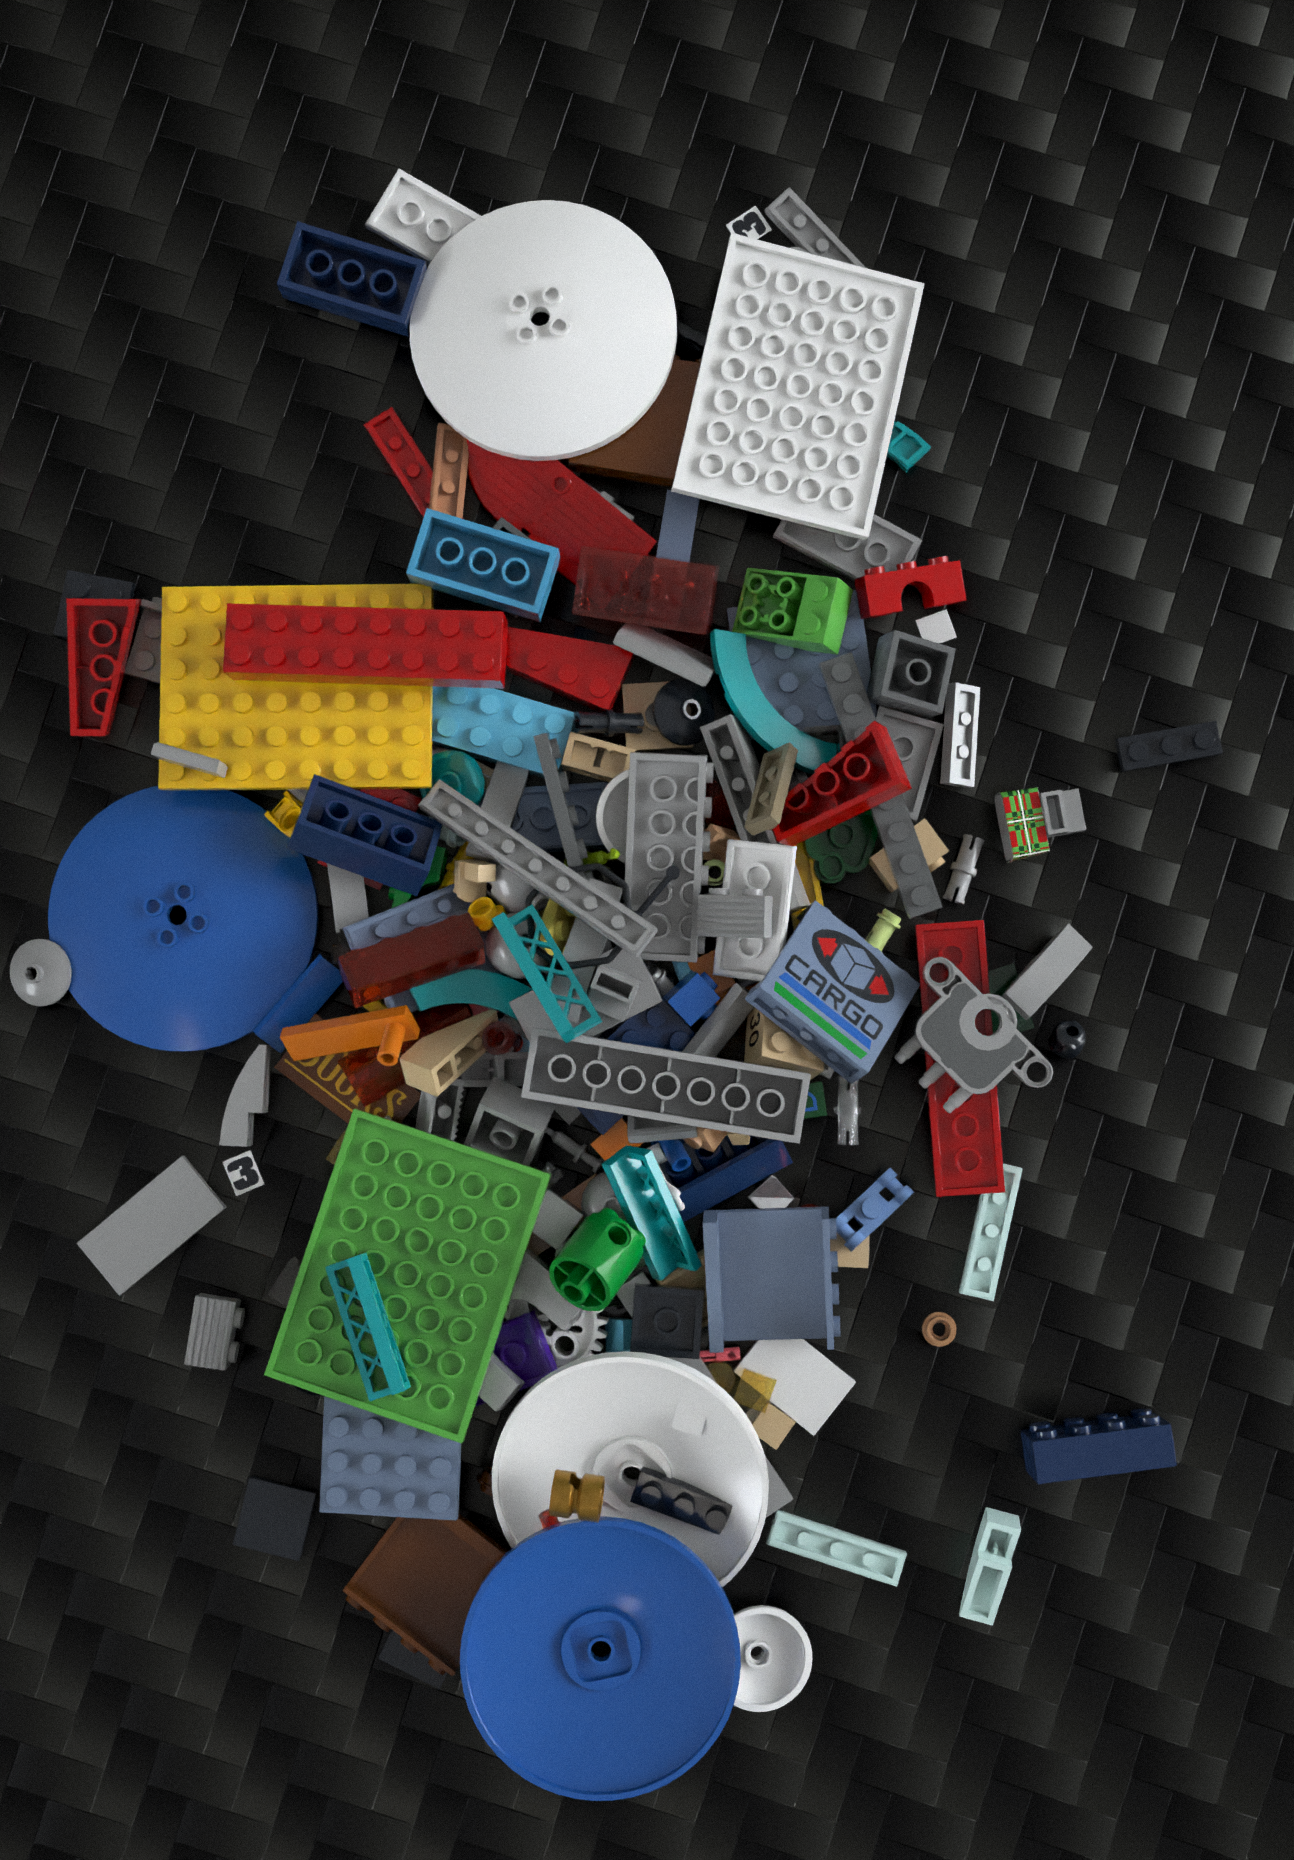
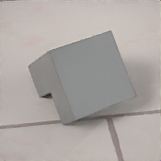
M1079 788L1039 794L1047 838L1086 830Z
M602 964L598 967L590 985L591 989L588 993V998L596 1011L624 1022L642 980Z
M549 1188L545 1193L533 1233L558 1250L583 1216V1212Z

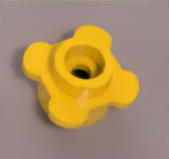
M481 897L470 904L466 922L469 926H478L480 931H487L494 925L492 918L502 912L505 913V909L502 905L496 906L491 898Z

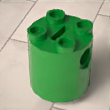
M603 1208L600 1212L592 1213L584 1219L552 1261L549 1268L550 1280L556 1291L575 1307L587 1311H600L609 1305L640 1262L644 1253L643 1246L646 1243V1238L640 1231L633 1229L627 1222L619 1218L614 1210Z

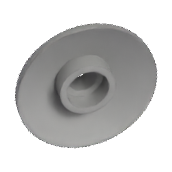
M34 939L21 945L15 952L10 964V979L17 995L28 1004L34 1006L54 1004L66 994L72 978L70 960L66 952L55 942L47 939ZM33 968L37 971L36 978L33 976Z

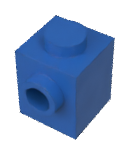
M693 970L662 997L689 1026H692L699 1018L704 1020L709 1017L717 1007L715 1003L720 999L714 991L718 985L705 972L699 975Z

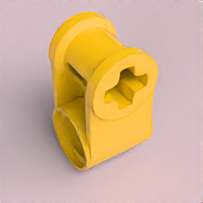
M286 790L283 793L284 798L272 811L267 810L264 815L290 838L303 803L289 790Z

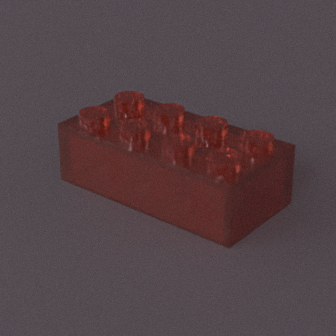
M591 545L581 546L572 614L706 635L710 632L720 565Z

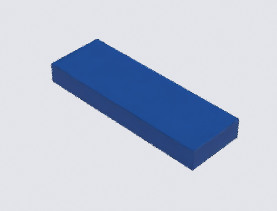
M319 954L253 1032L281 1054L286 1048L280 1039L282 1028L308 1023L347 976Z

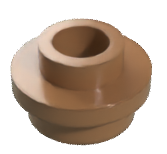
M934 1312L929 1314L923 1321L922 1333L931 1345L938 1347L946 1346L955 1338L956 1324L948 1314ZM936 1323L944 1324L945 1330L940 1335L933 1333V1326Z

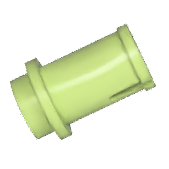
M717 859L707 861L704 865L709 866L710 870H719L721 874L717 879L709 876L708 885L719 886L723 884L724 862Z
M884 909L882 913L878 912V920L866 939H864L880 951L883 950L895 929H900L901 927L898 924L902 919L887 909Z

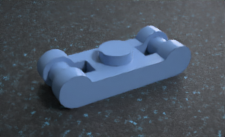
M891 1168L882 1174L861 1196L836 1217V1231L846 1241L844 1245L851 1252L914 1193L908 1185L904 1187L895 1178L897 1174ZM885 1187L895 1196L889 1202L879 1194ZM852 1218L862 1227L857 1232L847 1224Z

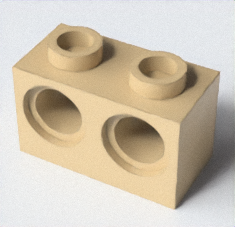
M570 732L561 765L563 770L610 782L618 774L629 769L630 752H636V750Z

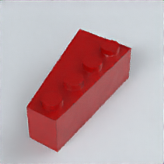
M66 598L70 736H107L111 733L141 599Z
M508 627L507 672L599 713H602L605 709L613 708L622 684L636 657L635 654L616 645Z

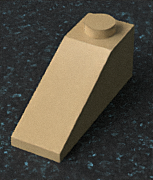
M489 1009L422 1037L400 1057L406 1084L438 1097L502 1037L497 1011Z

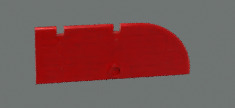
M467 439L469 452L467 470L476 496L487 512L497 522L502 517L519 531L525 528L531 533L528 536L531 540L559 548L561 558L557 571L574 585L578 583L582 576L587 579L589 583L582 592L605 609L657 541L559 460L532 461L506 457L488 451Z

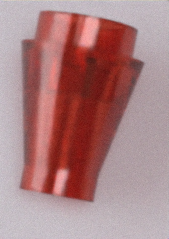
M502 1021L491 1023L482 1035L484 1048L492 1055L518 1052L523 1046L522 1037L507 1023Z

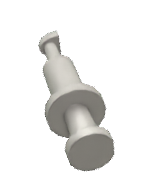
M549 1127L546 1128L545 1133L552 1137V1142L574 1156V1163L577 1164L581 1159L593 1167L592 1171L594 1173L599 1171L605 1160L602 1157L598 1159L587 1152L589 1147L587 1143L580 1145L563 1132H555Z

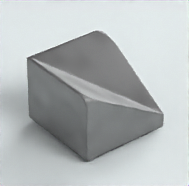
M773 1174L766 1177L747 1195L758 1209L786 1208L794 1199Z

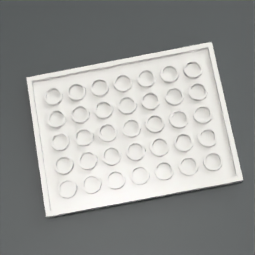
M731 233L671 492L866 541L871 529L924 283Z

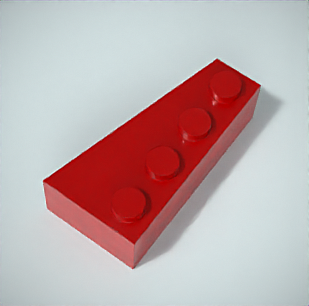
M873 721L854 741L850 740L841 748V752L829 762H824L814 770L815 773L805 782L799 783L788 792L780 824L773 828L779 843L794 846L912 789L885 726Z

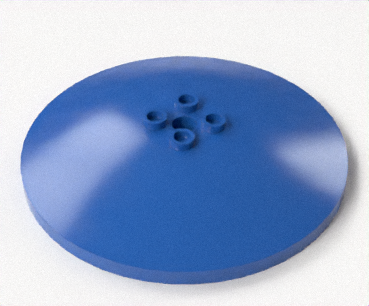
M154 786L129 794L112 803L88 822L74 838L61 860L51 888L48 909L49 939L58 944L66 952L70 960L72 978L68 990L78 1004L104 1028L135 1044L159 1050L198 1051L224 1046L253 1033V1030L310 966L319 930V904L314 878L304 854L287 848L290 838L265 817V809L229 790H160L158 786ZM176 906L184 907L187 912L185 922L180 925H174L170 920V912Z
M601 1516L598 1523L583 1521L577 1518L551 1525L535 1532L509 1550L493 1566L473 1598L466 1617L460 1649V1674L466 1703L477 1729L494 1753L510 1769L538 1787L558 1795L590 1801H614L649 1793L667 1785L693 1767L708 1752L728 1721L735 1703L741 1670L740 1641L732 1607L719 1581L704 1561L678 1539L658 1528L634 1520ZM597 1641H604L610 1645L611 1651L607 1656L598 1657L592 1652V1645Z

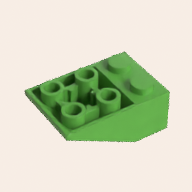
M747 568L732 632L746 634L747 637L806 651L838 655L853 589L838 577Z

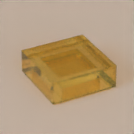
M744 1367L734 1400L738 1404L765 1413L777 1379Z

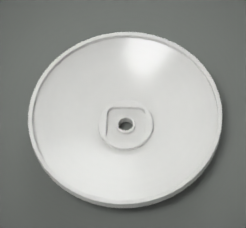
M541 200L517 203L494 210L466 225L439 250L430 262L410 317V347L413 363L424 392L435 410L456 432L472 443L496 454L520 460L549 461L575 457L598 449L625 433L648 411L665 385L672 367L677 341V316L673 293L668 278L652 250L636 233L614 217L597 209L567 201ZM536 313H547L550 316L549 321L542 326L534 325L531 319Z
M606 1352L587 1356L555 1369L531 1387L516 1404L505 1423L495 1450L492 1466L493 1501L499 1524L511 1548L537 1531L560 1522L578 1518L577 1514H572L569 1518L549 1515L551 1489L556 1469L576 1472L578 1478H582L585 1473L605 1476L600 1517H617L642 1522L675 1537L704 1561L722 1587L731 1581L745 1565L759 1541L765 1523L769 1496L768 1469L762 1445L749 1418L738 1403L712 1379L692 1367L663 1356L643 1352ZM678 1401L706 1417L701 1437L671 1428ZM632 1466L641 1471L642 1466L663 1473L668 1478L674 1477L687 1482L732 1505L733 1507L724 1529L718 1535L630 1502L637 1479H629L623 1470Z

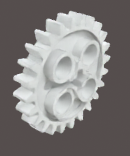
M520 1299L510 1300L509 1308H507L504 1317L507 1320L535 1310L537 1318L541 1320L539 1323L557 1368L572 1361L594 1355L591 1350L601 1352L604 1347L597 1340L606 1338L608 1335L607 1331L600 1328V1326L607 1324L609 1318L599 1316V1313L604 1309L600 1311L585 1310L572 1325L582 1327L583 1331L577 1332L572 1328L562 1330L557 1327L555 1330H552L551 1324L545 1322L549 1318L540 1310H537L533 1304ZM559 1337H570L574 1342V1350H563L558 1343Z

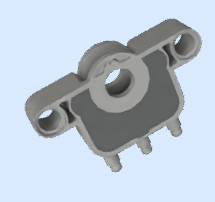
M933 958L925 964L922 972L923 980L938 995L939 999L919 1017L915 1023V1035L900 1048V1051L894 1058L902 1064L922 1047L935 1063L924 1073V1076L919 1080V1084L925 1089L930 1084L935 1083L946 1072L960 1086L943 1105L946 1112L951 1113L954 1109L959 1108L973 1093L982 1094L990 1091L1010 1071L1030 1087H1044L1050 1082L1053 1076L1051 1064L1017 1030L1016 1012L1007 1000L999 995L982 994L946 958ZM939 963L946 967L948 976L944 982L938 983L931 979L929 971L933 964ZM983 1009L993 1011L999 1019L998 1029L989 1036L982 1035L975 1027V1017ZM1033 1062L1040 1063L1044 1068V1076L1037 1082L1031 1081L1027 1076V1068Z

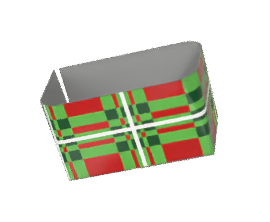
M1038 787L997 793L994 800L1006 861L1011 860L1009 862L1050 851Z

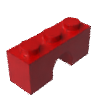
M948 556L928 559V565L917 567L916 561L897 564L896 571L885 572L884 566L864 570L865 576L854 579L861 619L903 611L901 594L906 585L914 586L919 590L922 595L924 609L966 601L960 560L949 562Z

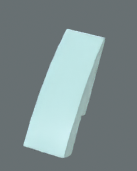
M988 1507L985 1508L966 1577L959 1617L993 1625L1012 1569L1011 1559L1021 1532L1018 1515Z

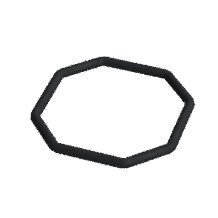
M594 863L569 867L576 873L593 870L600 871L622 887L624 905L632 910L629 886L602 864ZM535 888L526 897V908L532 905L533 899L539 893ZM531 916L527 919L529 939H533L535 934L534 919ZM616 945L607 957L568 962L571 969L608 964L616 958L622 948ZM537 947L536 954L551 964L553 957L540 947ZM558 962L556 969L563 970Z

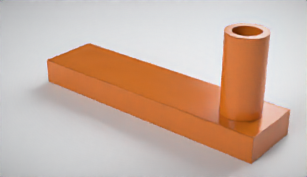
M404 1005L282 1028L280 1039L293 1061L380 1046L377 1055L378 1061L382 1065L393 1066L398 1062L402 1043L418 1039L420 1028L408 1006Z

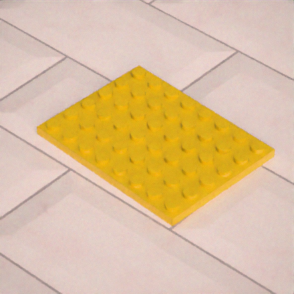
M421 584L162 587L159 743L218 759L225 763L228 769L225 778H221L159 759L158 789H309L314 774L353 789L432 788L433 686L232 680L223 672L227 603L433 609V589L431 587Z

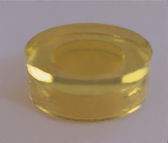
M717 1361L706 1365L718 1385L729 1393L735 1384V1374L732 1367L726 1362Z

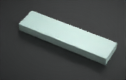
M1003 1164L1005 1192L980 1194L960 1284V1294L994 1301L1023 1168Z
M781 1510L775 1511L766 1539L767 1545L896 1587L907 1556L904 1550Z

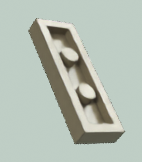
M790 742L763 755L744 826L753 836L765 830H772L780 824L782 819V812L798 750Z

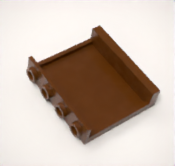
M674 355L672 367L665 385L657 399L637 423L610 443L591 452L569 458V469L574 472L672 487L701 359L691 362L681 360L680 356Z
M460 1513L456 1521L397 1517L342 1591L347 1594L346 1600L353 1607L360 1611L365 1608L375 1616L373 1621L386 1632H390L392 1629L402 1637L400 1642L408 1650L415 1654L420 1651L428 1657V1664L441 1675L447 1672L453 1677L460 1665L461 1639L473 1598L490 1570L508 1550Z

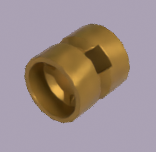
M556 1469L551 1489L549 1515L569 1518L572 1514H577L579 1520L598 1523L603 1503L605 1476L585 1473L582 1478H578L576 1472Z

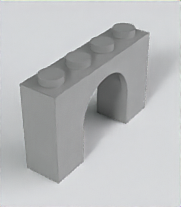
M527 1249L510 1300L520 1299L527 1301L537 1307L562 1330L570 1329L585 1310L575 1307L556 1291L550 1280V1266L533 1251ZM493 1352L479 1397L493 1410H503L525 1382L499 1360Z

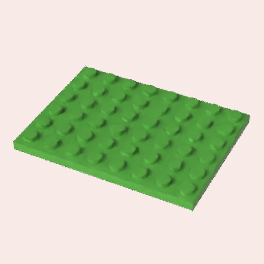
M354 1108L264 1375L462 1444L552 1174ZM363 1253H367L411 1385L410 1388L394 1395L390 1394L370 1402L325 1269L326 1266ZM349 1266L336 1270L340 1285L353 1290L355 1284ZM343 1292L347 1303L350 1295ZM354 1298L349 1309L351 1318L364 1324L366 1317L361 1302ZM354 1326L358 1336L361 1329ZM365 1332L360 1342L362 1351L375 1358L377 1350L372 1335ZM366 1360L368 1369H370L372 1362ZM377 1365L371 1376L376 1391L389 1387L383 1368Z

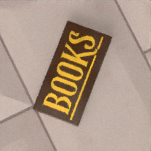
M315 1013L308 1023L325 1019ZM364 1049L293 1061L289 1052L286 1051L274 1067L348 1124L354 1108L383 1118L389 1115L393 1121L402 1124L420 1100V1091L407 1085L403 1078L387 1066L382 1065Z

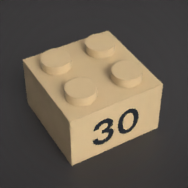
M755 1007L747 1016L744 1062L807 1072L811 1074L810 1080L824 1071V1062Z

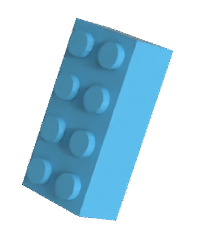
M427 508L406 574L411 583L425 585L440 592L541 622L561 557L559 548Z

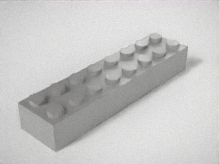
M533 1027L521 1098L800 1144L811 1074L580 1035L565 1043L558 1031Z

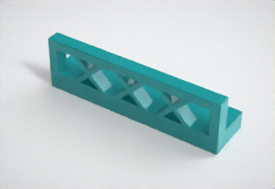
M533 904L510 918L504 912L492 918L506 945L565 1043L570 1042L603 1022ZM532 916L537 925L534 938L520 937L514 927ZM541 933L547 942L539 941ZM524 943L531 945L530 952H528ZM537 947L553 951L554 956L550 968L536 965L534 962ZM558 962L564 971L556 969ZM541 972L548 973L547 981ZM554 975L569 978L571 985L567 997L553 994L551 991ZM575 990L581 1000L573 998ZM558 1001L566 1002L564 1010L562 1009ZM571 1004L586 1007L591 1018L573 1028L568 1019Z
M628 1145L624 1146L603 1162L602 1166L628 1224L633 1229L640 1231L646 1238V1243L643 1246V1258L652 1278L662 1281L677 1267L691 1271L698 1270L702 1264L652 1150Z
M367 1253L326 1266L325 1269L369 1402L390 1394L394 1395L410 1388L411 1385ZM349 1266L355 1284L353 1290L340 1285L336 1270ZM343 1292L350 1295L347 1303ZM354 1298L361 1302L366 1317L364 1324L351 1318L349 1309ZM354 1326L361 1329L358 1336ZM365 1332L372 1335L377 1350L375 1358L362 1351L360 1342ZM366 1360L372 1362L370 1369H368ZM377 1365L383 1368L389 1386L378 1391L375 1390L371 1378Z

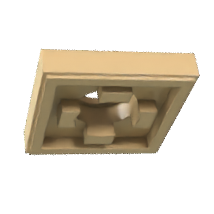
M670 681L622 684L624 713L640 712L644 719V727L638 726V728L643 729L641 734L625 733L626 747L635 749L636 752L693 748V745L681 746L670 742L660 733L656 726H652L646 720V709L654 703L655 696L660 688ZM687 705L686 712L691 716V708Z

